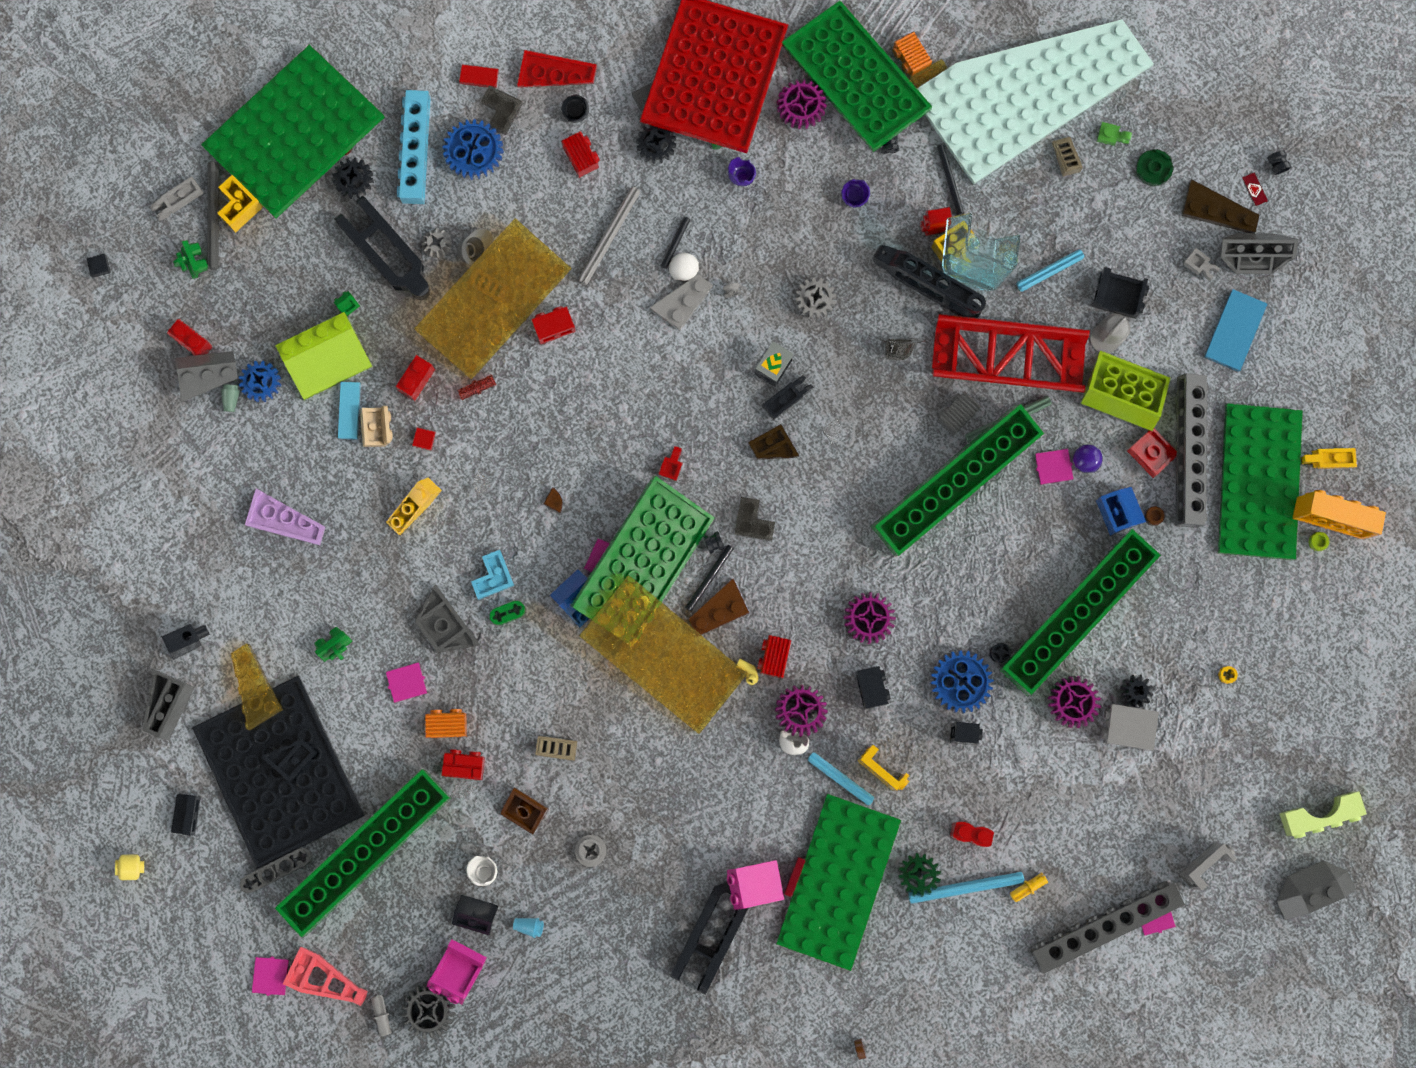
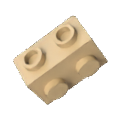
M388 406L361 408L363 447L387 446L392 441L393 436L392 430L389 428L391 413L388 411Z

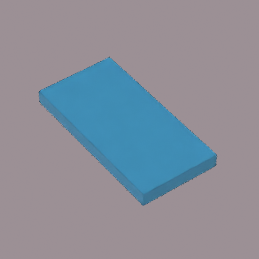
M1232 289L1204 358L1237 372L1241 371L1267 303Z

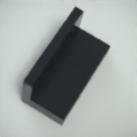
M176 795L171 833L195 836L201 796Z
M461 895L454 910L452 925L490 935L498 905Z

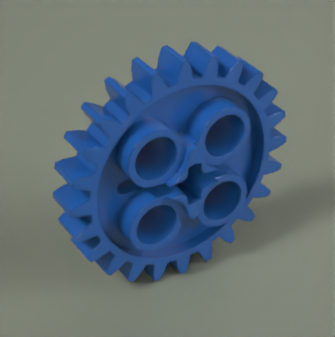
M476 119L473 120L472 124L466 120V125L464 126L459 122L460 128L457 129L453 126L454 132H447L449 138H444V142L447 145L442 147L446 151L443 153L444 158H447L445 160L446 164H451L449 166L450 170H455L457 176L462 172L464 179L467 174L471 180H473L474 175H477L478 179H480L482 173L487 177L488 170L493 173V166L499 167L497 160L502 161V156L499 154H503L504 151L500 148L503 146L502 141H499L501 139L500 134L495 135L497 131L495 128L490 130V124L484 127L483 120L479 124L476 123ZM465 136L472 137L469 141L463 140ZM483 141L490 142L487 146H481ZM461 152L466 153L463 158L457 157ZM477 158L484 159L479 164L474 162Z
M962 650L958 651V656L951 652V658L947 655L943 656L945 662L942 660L937 661L940 667H933L937 673L930 675L935 678V681L930 682V684L936 687L931 692L938 693L935 700L942 699L940 706L946 703V710L954 707V713H957L960 708L962 714H964L966 708H968L969 712H973V706L979 709V702L986 704L984 697L989 698L991 696L987 693V690H993L989 683L994 680L988 679L992 672H986L989 665H982L983 658L977 661V654L970 657V651H967L965 656H963ZM958 663H962L965 666L966 670L964 673L957 671L956 666ZM949 670H952L959 679L964 678L965 685L959 686L958 683L960 681L951 675ZM973 676L978 677L980 680L978 687L971 684ZM948 677L953 681L951 688L944 685V678ZM966 686L974 690L975 694H972ZM961 690L967 694L965 701H961L958 698V692Z

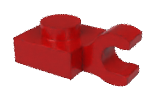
M674 446L671 458L664 457L659 476L677 482L683 465L682 462L678 461L682 448Z

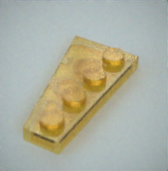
M246 643L232 652L231 658L235 677L238 679V692L242 698V711L246 718L245 726L247 730H251L282 711V708L251 645Z

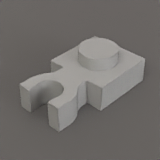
M1197 248L1193 250L1183 263V265L1197 275L1202 272L1208 281H1211L1214 277L1209 273V270L1217 273L1220 269L1216 265L1209 264L1210 258Z

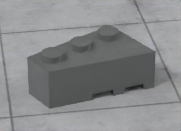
M152 669L151 675H153L148 692L150 697L148 706H146L143 731L169 741L195 687Z

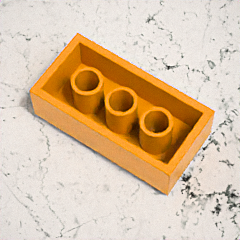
M1314 490V492L1305 493V495L1297 497L1293 519L1363 540L1382 534L1386 512L1380 511L1376 506H1364L1359 501H1347L1342 496H1330L1323 490Z

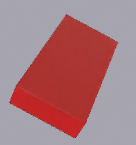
M462 64L459 83L462 85L497 89L499 69Z

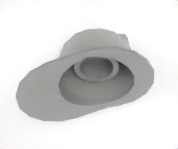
M1116 313L1106 316L1091 333L1090 340L1093 348L1098 352L1103 351L1106 353L1116 350L1130 334L1131 327L1127 318Z

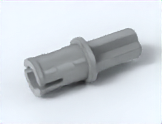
M374 996L371 998L375 1014L373 1019H376L379 1037L389 1035L392 1031L388 1020L389 1013L386 1012L383 996Z

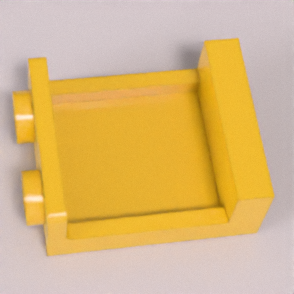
M874 745L869 746L857 761L892 791L903 790L909 783L907 778L910 775L903 773L896 780L872 759L879 749Z

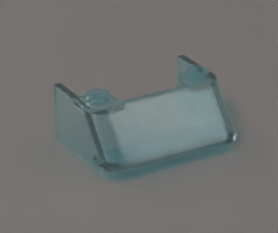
M971 213L947 218L942 260L943 272L947 276L987 292L996 290L1017 267L1021 235L1017 234L995 239L994 256L990 257L979 252L980 240L975 234L970 233Z

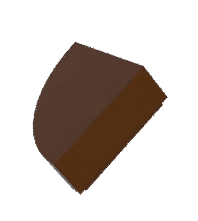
M552 487L543 504L561 513L563 508L562 498L559 492Z

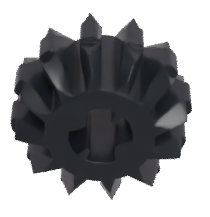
M1131 675L1130 680H1123L1125 685L1120 686V689L1125 690V693H1121L1120 696L1127 697L1124 701L1125 704L1131 701V707H1136L1137 704L1139 707H1143L1144 703H1150L1148 697H1152L1154 694L1149 692L1153 685H1146L1149 682L1148 678L1143 680L1142 675H1138L1137 678ZM1138 687L1140 694L1135 695L1133 691L1136 690H1133V688Z

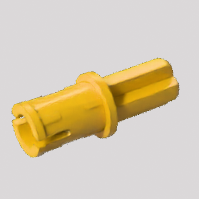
M1041 872L1029 881L1025 880L1023 885L1010 892V896L1013 901L1018 902L1029 894L1033 895L1034 891L1048 884V881Z

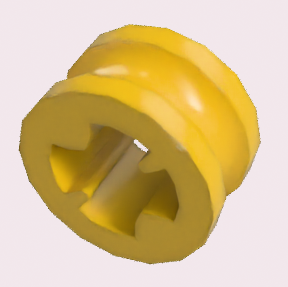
M1225 666L1219 670L1218 677L1221 682L1228 684L1236 681L1238 673L1232 666ZM1228 670H1230L1232 678H1228L1226 680V676H1223V673L1228 672Z

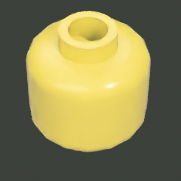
M138 854L120 855L119 860H115V876H118L122 881L137 880L140 873H144V861H140Z

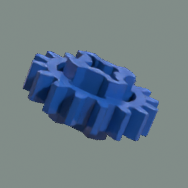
M254 361V366L247 364L248 370L242 369L244 376H239V379L243 381L239 384L241 388H244L242 393L247 395V398L250 400L254 397L256 402H259L260 398L264 402L267 400L266 397L273 399L272 393L278 394L279 392L276 390V387H281V384L277 382L281 380V376L276 375L279 371L276 368L273 369L271 363L266 366L265 361H262L260 365L257 361ZM257 376L262 379L264 387L259 384Z

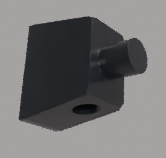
M189 624L161 637L169 654L175 660L202 645L200 639L210 635L205 624L196 629L193 628L192 624ZM192 636L190 640H186L187 637Z

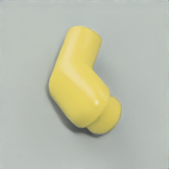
M739 659L736 668L745 672L746 682L749 685H754L758 682L759 678L756 667Z

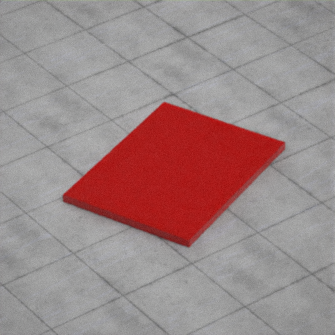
M681 0L640 122L747 154L789 24L708 0Z

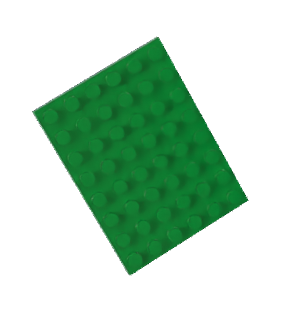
M309 44L208 137L201 146L277 219L382 121L385 116Z

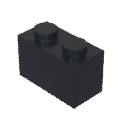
M880 666L855 672L864 710L889 704L888 700H891L889 689H885L883 682L886 681L884 670L880 669Z
M954 722L951 724L950 743L975 745L979 744V740H982L983 729H980V724Z

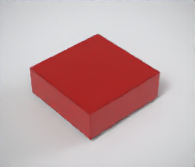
M417 427L412 446L432 451L436 432Z

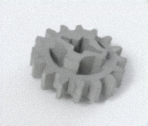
M813 278L811 283L805 280V286L800 284L799 289L801 291L796 292L798 298H796L795 303H800L797 309H803L802 315L809 313L810 319L813 315H816V318L819 319L820 314L826 317V311L831 313L833 310L831 306L836 304V301L833 300L836 299V294H832L834 287L828 288L829 282L827 281L823 284L822 278H820L819 282H816V279ZM818 292V300L814 305L813 299L816 296V293Z

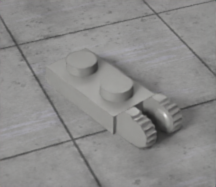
M190 177L162 195L159 200L151 204L150 209L154 212L166 204L167 208L156 216L159 221H162L204 192L195 179Z

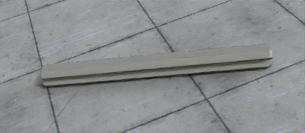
M633 186L630 188L578 279L581 283L587 285L638 198L640 194L638 188Z

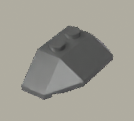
M1235 233L1222 238L1220 257L1235 274H1273L1289 261L1296 258L1298 239L1274 233Z
M1323 860L1288 875L1276 903L1283 919L1288 920L1312 913L1344 899L1355 891L1356 888L1347 870Z

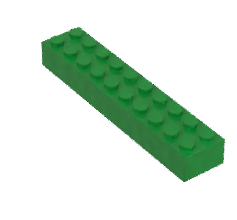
M1021 404L1014 405L870 527L894 556H900L1044 435V432Z
M1133 529L1128 531L999 671L1027 697L1031 696L1161 555Z
M422 769L279 903L275 909L301 938L307 936L451 799L450 795L425 769Z

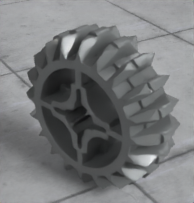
M427 983L423 984V990L420 986H416L417 994L412 990L409 991L412 999L405 997L404 1001L409 1004L402 1005L401 1007L407 1010V1012L401 1014L402 1017L408 1016V1020L404 1021V1025L411 1023L412 1026L408 1030L412 1031L416 1028L415 1036H418L422 1031V1038H426L428 1032L430 1038H434V1031H436L438 1036L442 1035L441 1028L444 1031L449 1029L445 1023H453V1020L448 1017L456 1015L455 1012L450 1011L456 1005H449L450 1001L444 995H437L431 992L427 987ZM431 994L437 998L429 1003L422 1000L419 996ZM415 1002L420 1009V1015L417 1019H415L413 1014ZM441 1002L444 1006L443 1019L440 1018L437 1012V1007ZM435 1004V1006L432 1008L433 1010L431 1011L433 1012V1014L429 1013L428 1015H425L422 1018V1016L425 1014L424 1011L426 1010L424 1009V1007L428 1008ZM425 1019H430L438 1025L426 1027L420 1023Z

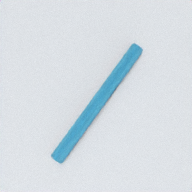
M1022 872L939 886L936 890L931 888V895L924 892L923 897L920 896V893H917L914 897L912 891L908 893L910 903H918L1023 884L1024 875Z

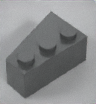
M233 351L175 358L181 402L238 379Z

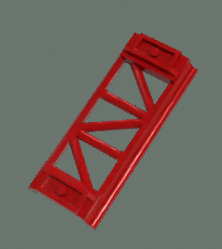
M938 314L934 334L931 374H933V377L1084 393L1085 385L1082 384L1085 346L1090 330ZM960 330L989 333L986 369L961 336ZM996 335L1020 336L994 368ZM1043 339L1062 341L1061 363L1058 362ZM1034 341L1058 373L1059 382L1031 379ZM1026 342L1023 378L998 376ZM958 345L978 373L956 371Z

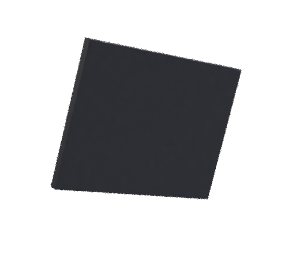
M299 675L192 727L256 869L365 816ZM303 739L317 753L299 774L289 782L268 764L262 756Z

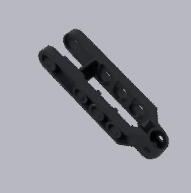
M363 195L355 202L361 206L368 218L373 222L363 232L359 233L342 213L334 218L338 226L395 291H409L417 300H425L429 297L431 289L423 278L424 266L422 261ZM378 229L388 237L393 246L398 248L405 260L412 264L411 270L403 277L396 276L367 243L366 239Z
M880 245L873 255L874 263L886 270L894 279L958 316L979 318L986 306V300L980 293L907 251ZM907 261L914 262L915 267L907 263ZM926 270H927V271L931 272L932 277H931L930 275L924 273L923 271H926ZM902 273L908 276L909 278H904L902 276ZM940 280H945L948 286L940 282ZM918 283H920V284H922L923 286H925V288L920 287V286L918 285ZM934 292L937 293V294H939V295L942 296V297H937V296L934 294ZM973 299H978L981 302V307ZM967 311L970 312V313H972V314H976V315H975V316H970V315L967 314Z
M727 882L714 886L670 975L671 978L679 981L694 951L710 959L711 961L696 990L706 995L748 911V908L735 910L716 951L698 943L720 896L724 893L731 895L730 886Z

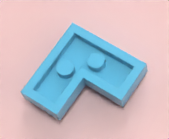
M501 550L482 556L489 574L471 581L478 600L514 586Z

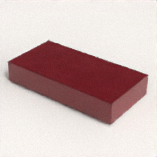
M797 857L783 893L784 895L789 897L793 895L805 864V859Z

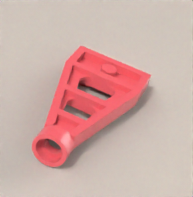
M300 947L283 982L284 985L301 993L349 1001L359 1006L363 1004L368 991L355 985L321 955L304 947ZM314 967L321 968L327 974V979L322 986L311 985L308 982ZM332 978H336L344 983L345 987L342 993H336L328 989ZM357 991L355 998H353V993Z

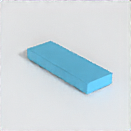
M341 382L339 439H358L360 382Z

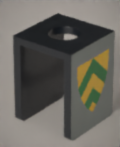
M772 342L755 368V375L776 387L791 364L793 353Z

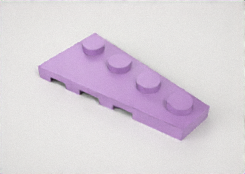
M255 490L245 522L246 526L320 546L325 531L323 525L262 491Z

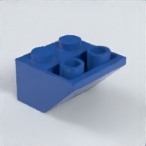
M1132 487L1114 491L1096 500L1110 536L1146 522Z
M577 569L550 596L580 628L589 618L572 608L571 604L588 578Z

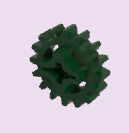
M916 853L914 859L909 855V862L903 860L902 865L904 868L899 867L898 870L903 873L898 875V879L903 880L900 886L907 887L906 893L910 892V890L913 891L914 897L917 893H920V896L923 897L924 892L931 895V888L936 890L937 886L935 883H940L941 879L937 878V876L941 875V871H936L939 866L938 863L933 865V858L931 857L927 860L926 854L919 858V854ZM922 863L927 865L930 869L925 868L922 865ZM912 864H914V869L912 871L906 872L907 869ZM917 871H920L921 875H923L922 879L915 876ZM932 878L931 883L925 887L926 880ZM912 881L917 887H914L909 882Z

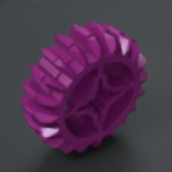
M796 79L795 85L789 82L788 88H782L783 93H779V99L777 100V112H781L780 118H785V124L791 122V128L798 125L799 130L802 125H804L806 130L809 124L814 127L816 122L821 121L820 116L825 115L824 110L827 107L825 104L826 97H823V90L818 91V85L812 87V81L809 84H805V79L800 84ZM796 94V99L791 100V103H787V100ZM812 106H817L813 113L807 115L808 109H811Z
M868 592V598L865 597L864 593H861V600L855 596L853 598L855 603L852 601L848 602L852 609L845 608L844 610L846 613H849V615L843 616V619L849 620L844 626H851V629L847 631L848 634L853 631L856 633L853 639H856L858 635L861 636L860 643H863L865 638H867V644H871V638H873L875 643H878V636L885 640L886 637L883 633L891 634L887 627L894 628L895 626L890 623V621L896 620V617L890 616L895 610L887 609L892 604L891 602L886 605L883 603L886 597H883L881 601L878 600L879 593H876L874 598H872V592ZM867 603L865 613L854 615L858 606ZM873 604L879 606L884 615L875 613ZM869 611L871 617L876 618L875 620L871 621L870 625L868 619L863 618L864 616L868 615ZM855 621L864 623L866 633L856 626ZM885 621L880 631L872 633L874 623Z
M1069 676L1068 682L1065 678H1062L1061 684L1058 682L1054 684L1058 690L1050 689V692L1054 694V696H1048L1049 700H1053V703L1048 704V707L1054 706V710L1050 714L1057 713L1054 720L1058 721L1062 718V726L1067 721L1068 728H1072L1074 724L1076 728H1080L1081 723L1083 726H1087V720L1090 722L1094 721L1091 714L1094 716L1099 714L1094 708H1101V705L1095 704V701H1099L1101 698H1095L1094 694H1097L1098 690H1091L1094 686L1093 683L1088 686L1086 685L1088 679L1085 678L1081 682L1080 676H1077L1074 681L1073 677ZM1070 686L1082 689L1085 694L1077 695L1074 690H1071ZM1063 690H1065L1066 701L1060 705V696ZM1082 698L1076 703V707L1075 705L1067 706L1073 701V699ZM1088 699V709L1086 713L1083 714L1084 710L1082 704L1085 700ZM1071 709L1074 714H1077L1078 718H1072L1063 711Z
M803 684L800 685L799 690L795 685L792 687V691L787 688L785 690L786 695L781 693V700L776 702L779 707L775 708V712L780 713L776 715V720H782L779 726L786 725L784 731L788 732L791 729L792 736L799 732V737H802L803 732H805L808 737L811 734L810 730L813 733H817V727L822 728V722H825L827 719L824 715L828 713V710L823 709L827 703L820 702L823 699V695L817 697L818 690H814L813 693L810 692L811 686H808L807 690H804ZM802 697L810 700L812 703H805ZM795 699V707L786 712V704L790 700ZM799 707L805 710L804 715L797 712ZM816 710L817 716L815 720L808 724V714ZM796 718L800 721V724H796L790 719Z

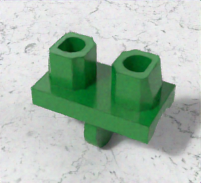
M187 240L182 241L181 252L176 253L177 259L173 261L175 267H181L183 272L189 270L192 279L198 278V274L206 271L208 268L205 259L195 261L194 256L201 255L199 243L189 244Z
M335 627L329 632L332 639L328 642L323 638L314 642L316 647L314 652L326 662L328 659L332 661L336 657L343 660L344 656L342 653L347 650L346 646L353 641L344 631Z

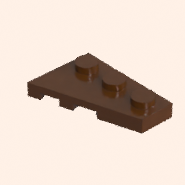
M734 578L689 618L696 637L749 614Z

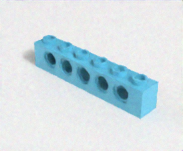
M406 90V96L402 97V107L405 108V113L401 115V125L404 126V130L400 133V143L403 144L402 150H399V161H402L401 168H398V179H401L400 186H397V197H400L402 204H425L431 101L428 91ZM415 109L420 110L417 114H411ZM413 127L419 128L416 132L410 131ZM411 145H418L414 150L409 149ZM412 162L417 163L413 168L408 167ZM410 180L416 181L412 186L407 185Z

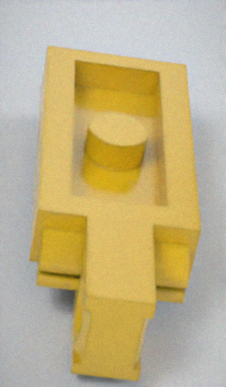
M1356 448L1317 449L1311 451L1312 455L1301 457L1302 464H1313V468L1317 469L1357 467Z

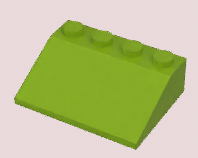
M345 312L275 345L304 400L372 367Z
M1099 351L1081 404L1153 431L1161 417L1171 378L1106 352Z

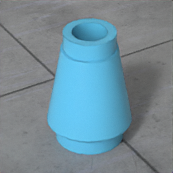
M515 918L513 930L533 938L542 935L544 922L540 921L539 918Z

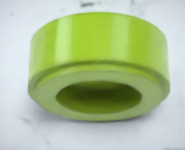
M1316 532L1309 537L1308 543L1312 550L1323 551L1329 546L1330 540L1324 532Z

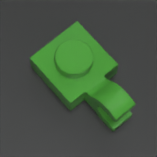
M1102 122L1097 142L1115 146L1116 141L1129 144L1132 133L1128 131L1119 132L1120 126Z

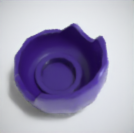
M736 157L728 165V177L737 186H748L753 183L756 177V169L750 163V160H741L740 157Z
M849 180L841 190L842 200L847 206L853 208L861 207L867 203L870 197V187L864 180Z
M1086 444L1080 446L1074 452L1073 462L1075 467L1081 472L1095 473L1102 466L1103 456L1097 447Z

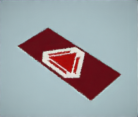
M1255 172L1242 177L1256 206L1268 201Z

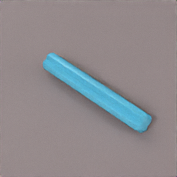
M1078 249L1018 281L1016 285L1019 291L1022 292L1079 262L1084 258V254Z
M814 752L811 753L808 758L811 764L866 805H870L873 802L874 796Z

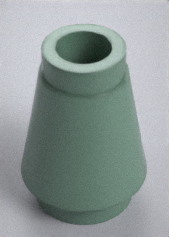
M223 385V389H221L223 411L235 412L240 393L238 385Z

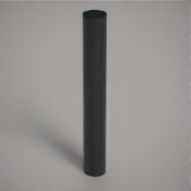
M683 217L660 265L664 269L668 268L690 222L688 217Z

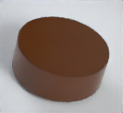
M1153 506L1145 511L1144 518L1147 524L1157 526L1163 522L1165 514L1160 507Z
M862 1038L856 1039L854 1045L859 1060L866 1059Z

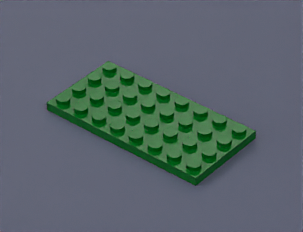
M841 0L782 42L785 50L814 84L818 85L820 90H823L826 98L872 152L879 149L932 110V105Z
M1229 403L1225 405L1218 554L1296 560L1298 520L1293 519L1296 500L1299 496L1303 410Z
M653 475L574 599L571 607L631 647H634L715 517Z
M827 794L805 857V864L792 895L776 944L851 971L901 820Z

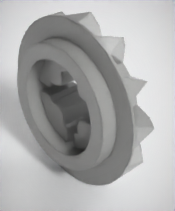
M435 228L431 231L428 230L426 235L423 236L422 247L428 256L441 258L451 250L452 240L444 229ZM433 237L437 240H442L439 242L441 249L436 245L432 246L434 243Z
M584 836L576 844V858L584 866H597L606 856V845L598 836ZM596 843L594 851L598 856L591 854L585 858L588 851L583 846L591 847Z

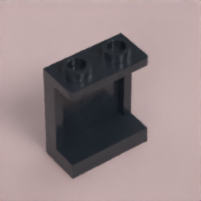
M1104 267L1100 272L1092 307L1136 319L1139 314L1143 313L1145 308L1143 298L1147 296L1149 291L1148 279L1137 280L1111 273V268Z

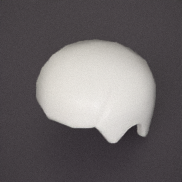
M689 253L677 254L669 264V273L675 280L688 281L695 277L699 271L697 258Z
M785 729L780 732L779 740L782 750L790 755L803 754L809 747L808 737L804 734L802 737H799V732L792 736L789 731L785 732Z
M475 856L468 862L466 868L467 877L477 886L490 885L494 882L498 873L494 861L485 856Z

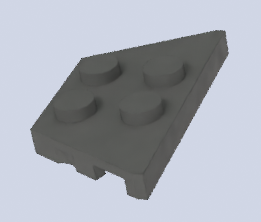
M434 585L432 592L423 605L422 611L415 620V623L437 653L479 646L480 644L444 594L437 585Z

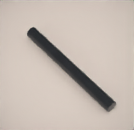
M944 144L937 146L957 216H962L965 213Z
M726 546L685 606L690 612L693 610L734 550L732 546Z

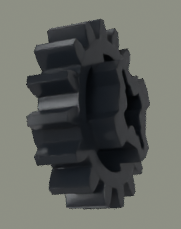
M650 125L649 129L645 126L643 127L644 133H638L640 138L636 139V144H638L637 151H641L640 157L646 156V162L652 159L653 164L656 163V160L663 163V158L669 160V154L674 155L673 149L676 148V143L674 142L676 141V136H671L673 134L672 131Z
M356 157L351 162L349 158H346L347 163L345 164L340 161L341 167L335 166L337 173H332L335 179L333 184L337 186L336 190L341 192L343 197L348 194L350 199L353 198V195L360 198V193L367 195L365 190L372 189L369 183H374L373 178H371L373 172L370 170V166L368 164L365 165L364 160L358 162ZM359 169H361L365 173V175H363V173H359ZM341 181H342L343 183H346L348 187H347V188L344 187V186L342 185Z

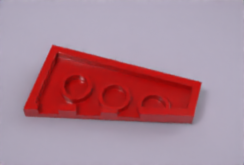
M524 50L517 87L594 84L597 64Z

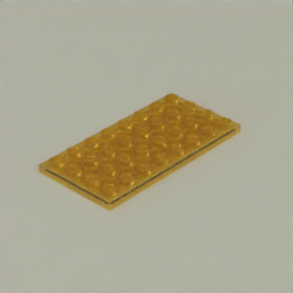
M514 218L414 330L472 380L572 268Z
M629 575L579 634L580 638L698 734L702 732L748 674Z

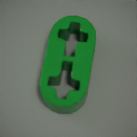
M520 601L504 604L490 612V620L497 626L507 624L523 617L526 612L525 606ZM514 605L522 607L518 615L515 612L509 614V611L514 609ZM496 612L500 614L507 613V615L501 617L502 621L500 622L493 618L496 616Z

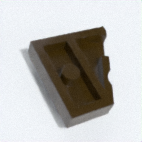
M781 424L748 442L757 460L799 457L797 450Z

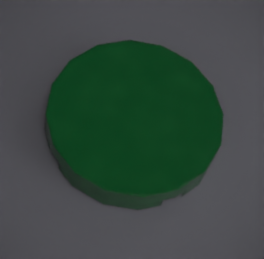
M1159 149L1144 152L1136 163L1138 178L1149 186L1165 184L1172 176L1174 170L1171 157L1165 151Z

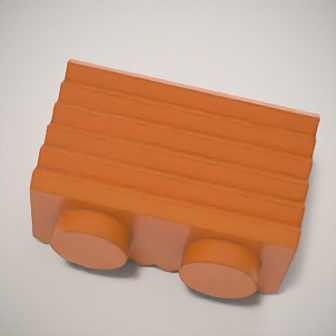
M914 31L894 41L892 52L897 59L900 58L903 63V71L906 74L909 73L911 78L931 67L932 60Z
M450 709V713H442V710H430V714H425L426 738L467 737L466 713H462V709Z

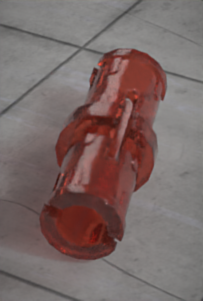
M492 374L478 381H472V384L457 389L463 401L477 393L480 395L482 391L496 386V382Z

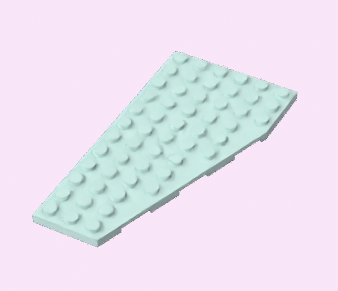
M1122 19L957 62L917 89L932 105V110L925 114L926 118L974 185L1152 67L1154 63Z

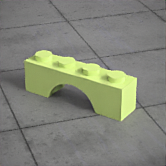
M1359 791L1334 797L1331 811L1321 818L1310 815L1304 808H1296L1279 813L1286 836H1294V839L1305 837V832H1322L1324 827L1329 825L1331 828L1342 826V822L1349 820V822L1359 821L1361 816L1367 814Z

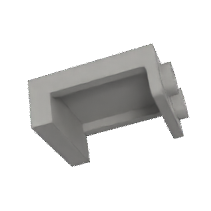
M1115 704L1108 705V708H1105L1104 711L1106 726L1103 727L1101 738L1104 739L1103 743L1154 751L1159 712Z
M1212 844L1181 871L1179 875L1191 889L1202 891L1208 885L1200 876L1220 858L1228 862L1236 861L1235 852L1227 844Z

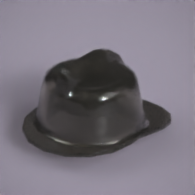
M924 338L880 339L885 342L886 358L898 361L905 360L911 355L915 343L926 341Z

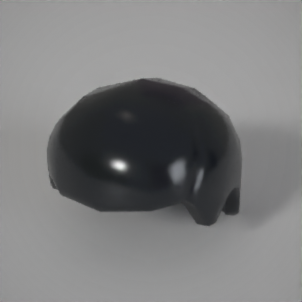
M578 94L568 96L563 101L561 107L563 117L571 123L582 122L589 113L587 100Z

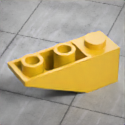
M429 478L418 481L386 523L398 535H401L431 505L442 490Z

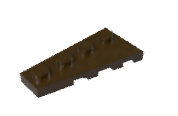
M1191 179L1181 216L1246 233H1256L1260 215Z

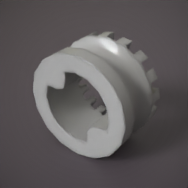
M733 283L724 286L723 290L726 291L725 297L731 298L734 295H740L741 291L738 290L740 285Z

